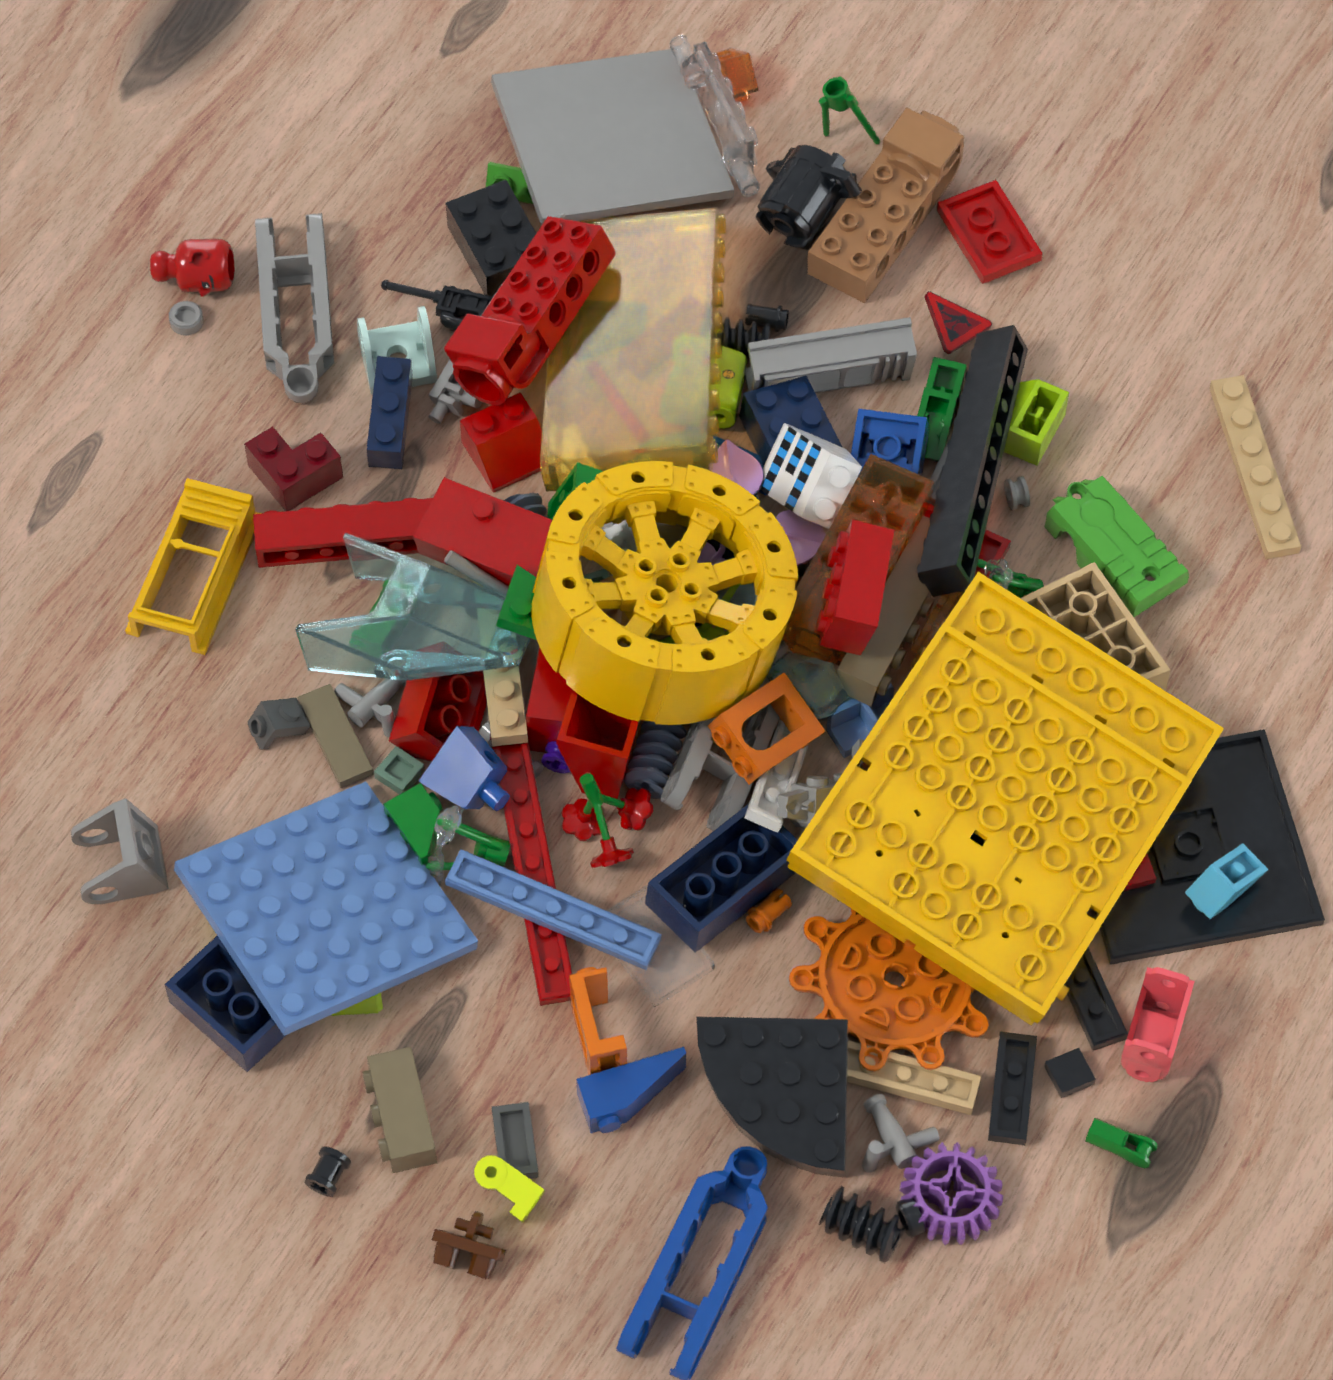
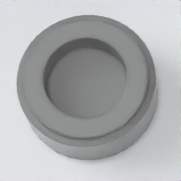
M179 302L169 311L170 326L177 334L192 335L198 332L203 325L202 310L194 302Z

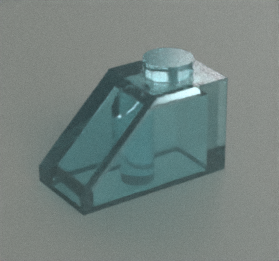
M788 651L774 662L766 677L769 681H772L785 672L813 714L819 718L824 719L836 712L838 706L849 698L833 663Z

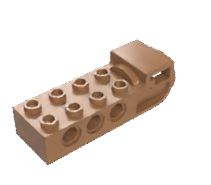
M906 107L884 137L882 151L858 184L862 189L860 195L845 200L808 251V274L865 303L953 181L961 164L964 148V136L959 133L958 128L939 116L926 111H922L919 114Z

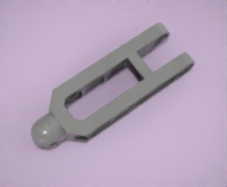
M322 213L305 215L308 254L276 257L272 218L255 219L263 349L266 368L283 380L284 390L288 398L295 403L302 404L310 402L318 392V379L334 364ZM311 285L315 346L308 352L309 364L289 365L288 354L282 350L278 287Z
M784 632L772 667L760 687H763L784 672L792 684L794 683L790 669L783 660L789 646L786 632ZM771 704L749 718L742 735L744 741L756 750L767 749L779 720V716ZM717 717L691 723L661 795V802L675 810H680L683 807L681 802L686 797L692 782L699 777L702 769L723 780L707 821V828L712 831L716 830L743 808L752 783L748 785L746 780L736 773L732 762L710 751L713 741L710 740L712 735L707 725Z

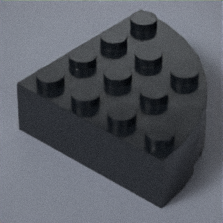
M696 1017L698 1047L708 1082L722 1110L737 1129L762 1151L787 1164L814 1174L846 1178L848 1020Z

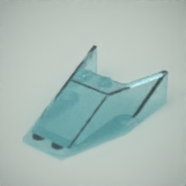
M345 533L343 539L355 579L389 580L373 612L366 615L298 624L295 629L308 671L406 681L519 666L531 638L496 627L506 596L348 533Z

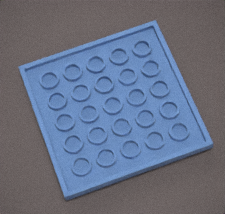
M366 781L175 861L174 871L284 1036L476 950L478 946V940L425 864H420L418 856L409 843L406 844L399 834L401 831L392 818L387 817L384 812V806Z

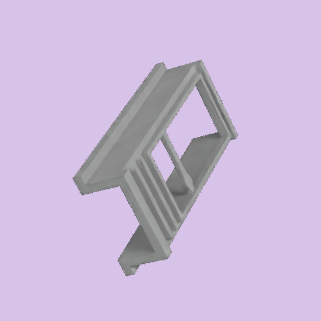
M911 318L748 343V352L751 367L745 369L747 389L752 391L807 375L815 393L874 384L875 380L885 382L887 378H891L894 381L896 377L900 376L902 381L910 380L917 357L911 328Z

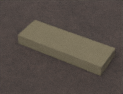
M331 684L297 697L340 788L374 775L373 768Z

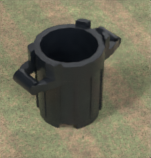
M798 145L795 148H790L783 160L770 162L766 166V171L773 181L757 206L759 211L756 214V219L768 234H771L774 229L786 236L784 244L796 248L805 247L808 241L812 242L840 198H852L860 195L862 189L856 182V174H851L843 167L846 159L838 153L833 152L830 155L809 145Z

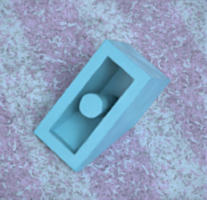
M1242 843L1211 864L1185 891V894L1192 900L1194 906L1200 912L1211 919L1233 903L1262 877L1268 869Z

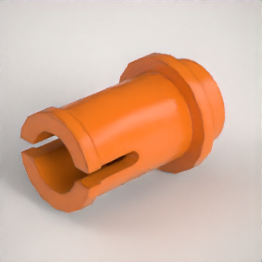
M776 888L759 906H753L748 910L746 922L756 933L769 931L772 928V922L792 906V901L787 894L780 899L779 896L783 894V890Z

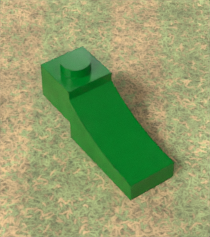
M933 357L917 415L927 417L930 426L925 455L926 460L939 462L947 445L965 381L967 364Z

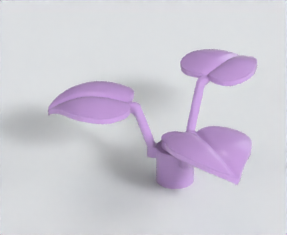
M725 440L721 444L708 467L709 471L730 479L753 495L760 490L763 484V469L758 460L729 440ZM791 510L782 511L776 516L792 545L797 566L805 564L827 549L829 545L828 538L820 525L801 518ZM706 542L698 563L711 562L714 565L726 561L722 558L726 547L720 543L719 550L716 552L715 548Z

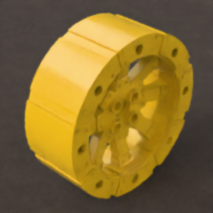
M643 461L620 465L596 474L595 480L588 484L583 482L563 501L548 531L532 592L534 596L531 610L534 633L542 653L553 670L561 674L567 681L566 684L590 703L617 716L638 722L640 720L652 721L659 725L690 724L719 716L755 692L763 683L772 667L797 597L795 586L798 580V568L792 545L784 529L771 512L767 514L760 506L761 501L745 488L724 476L688 464L687 468L673 466V462ZM623 520H626L628 527H631L637 547L636 552L630 549L624 551L605 537L606 532L601 529L604 524L611 522L620 524ZM656 523L674 526L678 524L688 528L681 541L678 540L672 548H669L664 538H660ZM711 539L727 547L735 556V558L714 565L711 562L698 563L703 547L707 540ZM580 555L590 561H595L613 574L615 581L593 583L592 579H585L581 560H579ZM740 583L741 585L754 583L755 595H758L755 605L743 603L742 606L717 599L719 595L716 592ZM601 609H620V611L625 612L630 621L626 626L620 625ZM695 623L712 624L729 630L730 634L708 641L706 638L702 639ZM650 633L671 635L675 644L662 643L647 637ZM622 641L630 646L621 647L619 643Z

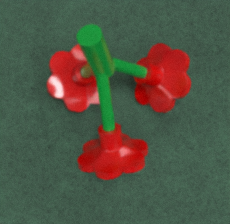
M592 774L582 775L580 783L588 800L580 798L574 804H567L563 807L561 812L564 818L562 823L563 830L567 834H574L579 841H588L592 835H602L600 844L603 852L592 858L590 862L592 868L612 866L632 858V854H634L633 848L617 849L614 837L609 835L601 805L606 803L617 807L623 829L631 830L633 828L640 831L645 827L646 819L651 817L654 807L650 802V791L644 788L640 790L631 788L627 791L625 798L618 800L601 794Z

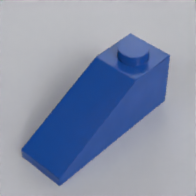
M677 1048L576 1079L577 1095L590 1133L598 1131L609 1133L617 1130L621 1124L627 1123L686 1069L685 1048Z

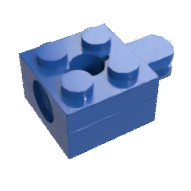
M858 408L851 455L862 468L854 485L866 487L864 507L872 519L887 521L893 518L897 512L900 492L920 493L930 430L927 417Z

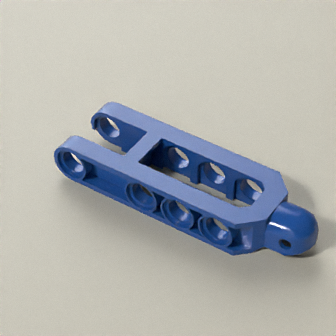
M749 1146L735 1149L723 1170L697 1177L621 1333L617 1344V1352L633 1359L637 1358L663 1307L692 1320L684 1336V1347L674 1369H670L671 1376L680 1380H691L767 1222L766 1212L768 1206L760 1190L767 1172V1159L760 1150ZM722 1201L743 1210L745 1220L740 1231L735 1230L733 1234L731 1250L724 1264L720 1263L717 1268L716 1280L708 1297L704 1296L698 1306L669 1292L711 1205Z

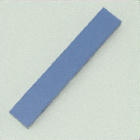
M460 849L445 879V885L646 971L662 939V934L462 849Z

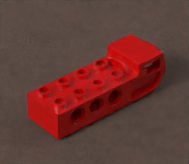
M551 216L546 218L483 314L478 316L467 313L444 347L446 354L453 363L455 380L462 389L481 402L490 405H501L506 401L514 388L523 389L528 387L616 255V251L602 226Z

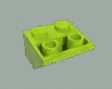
M1039 379L1020 382L1004 452L1038 466L1066 415L1069 392Z

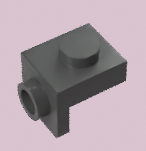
M297 698L261 701L248 720L249 731L260 750L268 749L277 737L304 735L311 726Z

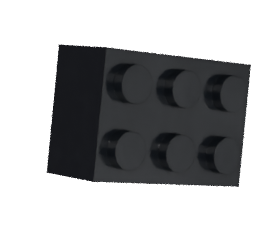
M507 180L445 202L447 226L483 293L493 297L536 235L533 226Z

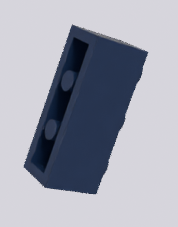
M377 356L366 449L368 467L403 469L413 379L411 359Z

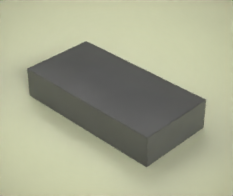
M529 1102L491 1107L498 1157L529 1179L538 1178Z

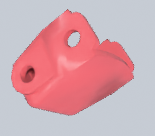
M1147 967L1121 1057V1065L1131 1077L1144 1082H1156L1158 1079H1164L1167 1076L1195 981L1189 980L1188 976L1160 967L1153 969Z

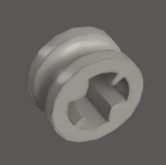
M1020 476L1015 482H1012L1011 479L1005 480V496L1010 509L1015 510L1018 505L1029 507L1030 494L1025 478Z

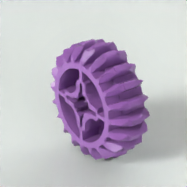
M942 1142L938 1145L937 1154L927 1147L924 1150V1159L919 1156H915L912 1159L913 1168L907 1167L904 1170L903 1177L906 1180L900 1184V1192L905 1194L901 1197V1200L913 1198L916 1203L914 1206H917L921 1213V1218L918 1222L923 1221L925 1228L929 1229L927 1238L931 1241L936 1237V1234L943 1235L942 1243L944 1245L949 1243L950 1236H956V1241L960 1245L965 1242L966 1233L974 1240L979 1238V1229L987 1232L991 1228L992 1223L990 1219L996 1220L998 1218L1000 1210L997 1206L1002 1205L1003 1202L1002 1194L998 1193L1002 1190V1181L994 1179L997 1175L996 1166L986 1167L988 1161L986 1155L975 1159V1149L973 1146L966 1153L960 1152L961 1147L958 1142L954 1144L952 1151H947L945 1144ZM948 1170V1173L942 1178H931L930 1182L925 1181L934 1173ZM961 1173L973 1179L979 1188H976L975 1184L966 1182L962 1178ZM951 1181H953V1191H956V1195L953 1197L952 1206H949L947 1191L950 1189ZM924 1199H927V1203L937 1205L941 1209L942 1215L933 1211L925 1203ZM973 1205L978 1206L973 1212L965 1216L955 1217V1214L960 1209H972Z

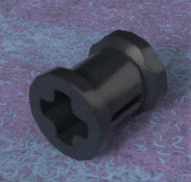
M323 1146L318 1152L320 1156L319 1161L312 1174L306 1176L304 1183L321 1195L333 1197L337 1190L335 1186L343 1170L350 1167L351 1160L342 1152Z

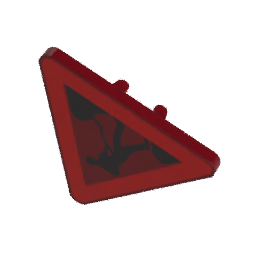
M927 292L924 296L943 351L946 354H952L975 339L978 333L985 332L992 326L990 320L939 295Z

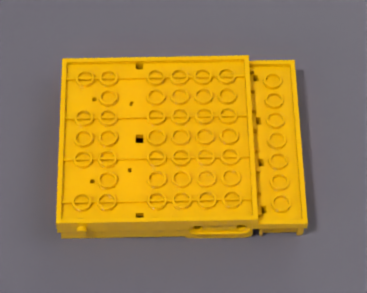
M978 572L790 851L786 859L789 862L787 867L903 943L906 939L916 944L914 950L1026 1023L1032 1025L1036 1022L1038 1024L1049 1010L1055 998L1062 1001L1070 988L1064 985L1172 814L1224 728ZM862 761L870 766L867 771L859 767ZM973 833L986 840L983 846L970 838ZM1089 908L1097 912L1095 918L1087 914Z

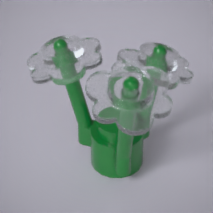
M453 806L451 809L446 808L436 820L435 833L438 835L436 842L439 846L434 850V855H429V862L426 864V868L429 870L430 876H433L441 887L443 870H450L454 863L444 862L442 846L448 845L454 838L455 833L476 841L474 855L502 867L508 857L510 842L485 834L461 823L464 808H461L460 811L458 806Z

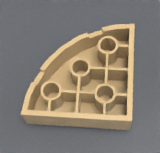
M1095 562L1020 598L1166 691L1170 668Z

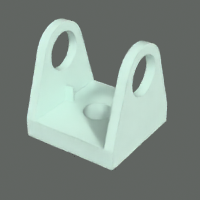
M425 306L417 308V321L372 330H367L364 317L357 318L358 340L371 395H373L377 356L389 357L393 353H403L406 355V359H411L412 387L436 383L437 372L430 325Z

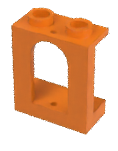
M785 672L721 713L707 725L711 730L715 743L725 750L732 760L734 770L740 777L746 780L748 785L800 749L814 742L826 732ZM771 704L790 731V734L767 749L756 750L744 741L741 728L746 719Z
M587 967L577 971L576 974L569 975L571 1008L588 1075L627 1064V1046L624 1035L599 1040L591 1009L592 1006L608 1003V975L606 967L600 969Z

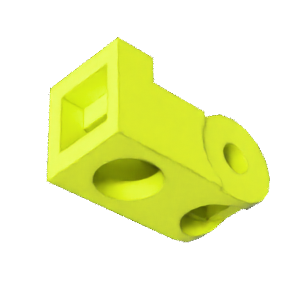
M485 1156L475 1166L474 1175L478 1184L488 1191L496 1190L515 1205L510 1210V1214L522 1223L545 1193L542 1187L497 1156Z

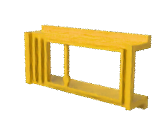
M189 478L186 479L183 493L132 612L128 614L129 622L125 629L126 634L139 637L144 625L157 627L189 636L192 652L206 655L254 539L253 514L261 513L255 512L253 495ZM191 520L229 530L220 552L183 542L181 538L188 521ZM181 548L217 557L191 620L151 610L176 549Z

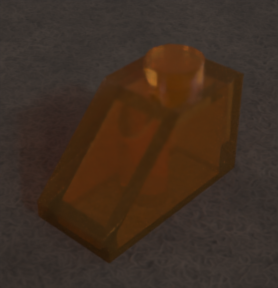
M729 48L701 57L703 65L720 98L731 100L732 103H739L750 99V93L759 91L751 57L748 52Z

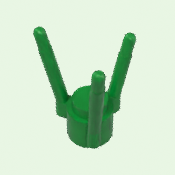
M841 76L829 79L822 89L824 97L819 99V104L822 108L824 136L828 137L830 135L829 109L842 112L851 108L873 142L880 144L879 137L858 107L859 102L850 91L846 80Z

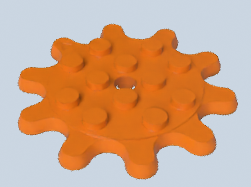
M851 909L850 917L842 923H833L821 916H813L805 922L803 927L804 934L808 940L819 947L821 956L814 964L800 965L793 968L789 975L790 985L797 992L816 994L823 999L824 1009L814 1019L848 1020V1034L856 1037L861 1044L859 1062L864 1069L871 1072L880 1070L884 1067L889 1053L896 1049H905L912 1052L917 1062L924 1069H937L944 1062L945 1055L940 1040L945 1033L956 1031L970 1038H978L986 1033L989 1026L988 1019L982 1012L976 1010L970 1001L971 994L976 989L914 950L916 944L906 939L903 943L853 909ZM894 971L899 972L904 976L905 981L900 987L892 985L885 981L886 974ZM865 1057H872L875 1065L867 1064Z

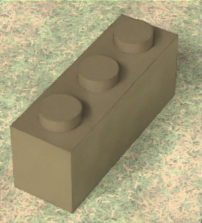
M406 1047L367 1056L369 1070L362 1071L366 1092H374L377 1104L370 1105L375 1128L380 1126L383 1128L385 1138L378 1139L382 1161L390 1160L393 1173L436 1164L435 1145L412 1048Z

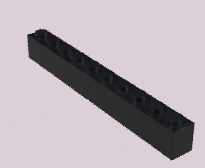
M1015 325L978 333L974 349L971 350V361L969 369L965 374L966 381L963 393L960 395V405L957 417L954 419V429L951 441L948 443V453L945 465L942 467V477L939 489L936 491V501L933 513L930 515L927 537L923 543L924 549L921 562L917 567L920 582L926 585L933 597L965 591L975 576L1028 351Z

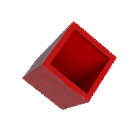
M572 690L556 741L558 749L583 794L585 792L580 783V777L590 773L594 776L601 794L618 799L639 722L605 711Z

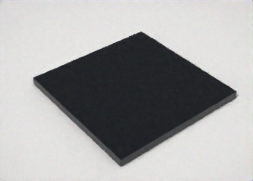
M1265 729L1219 737L1147 852L1157 878L1155 883L1123 891L1102 923L1100 932L1111 965L1323 925L1325 919ZM1243 843L1267 867L1268 871L1226 909L1209 919L1194 906L1192 900L1185 894V891L1211 864Z

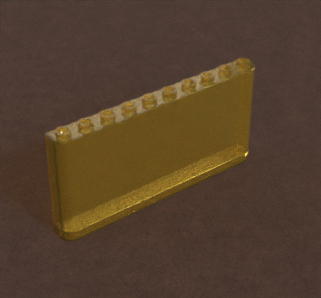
M715 207L578 221L602 226L616 251V255L547 359L540 455L541 474L546 492L557 491L577 462L602 471L624 464L643 461L673 462V466L687 468L689 464L712 471V464L718 463L717 443L713 442V437L719 436V421L717 415L714 416V410H720V395L718 389H715V384H721V370L719 363H716V359L722 358V345L720 338H717V333H723L721 312H718V308L724 307L722 287H719V283L725 282L724 266L720 262V258H725L726 256L724 238H721V234H726L725 214H719L718 208Z

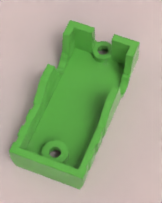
M1103 475L1096 480L1085 479L1082 482L1071 483L1068 486L1066 497L1058 496L1053 499L1056 505L1047 512L1045 521L1047 531L1054 539L1060 537L1063 532H1067L1076 547L1078 566L1083 568L1095 562L1133 617L1188 583L1189 572L1182 563H1178L1176 556L1171 551H1167L1166 545L1160 539H1156L1155 533ZM1079 494L1081 495V498L1075 499L1072 497V495ZM1151 576L1154 578V581H1148L1145 578Z

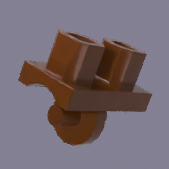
M477 1211L473 1213L470 1221L459 1217L456 1219L454 1228L465 1231L466 1237L438 1229L434 1230L432 1240L437 1242L433 1263L455 1269L460 1250L472 1252L473 1256L467 1273L483 1279L490 1278L497 1260L503 1261L506 1250L476 1241L478 1236L491 1239L494 1228L482 1225L483 1213Z

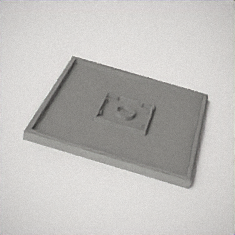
M679 48L493 74L491 76V84L541 226L548 216L555 217L559 213H565L564 219L584 221L728 199L734 196V187Z

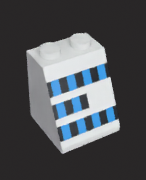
M784 423L763 467L764 480L760 490L801 518L833 530L862 466L845 448Z

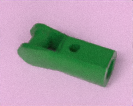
M1096 1117L1085 1142L1113 1153L1141 1168H1148L1150 1166L1149 1156L1158 1147V1144L1149 1137L1129 1132ZM1126 1143L1137 1146L1136 1150L1133 1151L1126 1148Z

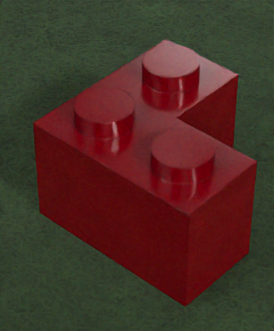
M273 426L244 443L249 468L285 511L292 510L343 478L341 456L321 432L294 449L290 448Z

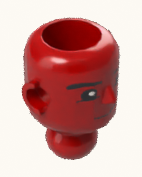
M223 239L184 240L176 248L175 254H169L166 251H156L151 255V276L157 282H167L171 278H176L182 292H199L201 297L210 292L226 291L233 284L235 273L232 247Z

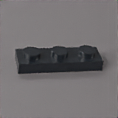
M1000 1031L988 1141L1026 1145L1037 1036Z

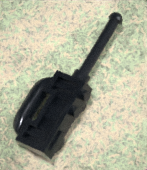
M389 280L381 282V287L385 291L391 290L433 300V303H437L436 316L440 317L442 325L455 331L463 320L458 317L466 316L467 313L481 316L493 296L471 292L468 289H458L455 286H444L442 291L435 290L433 292L389 282Z

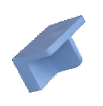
M890 683L884 696L877 695L872 706L856 699H851L828 711L826 731L843 758L852 755V746L859 738L861 740L866 739L893 699L894 687L892 683Z

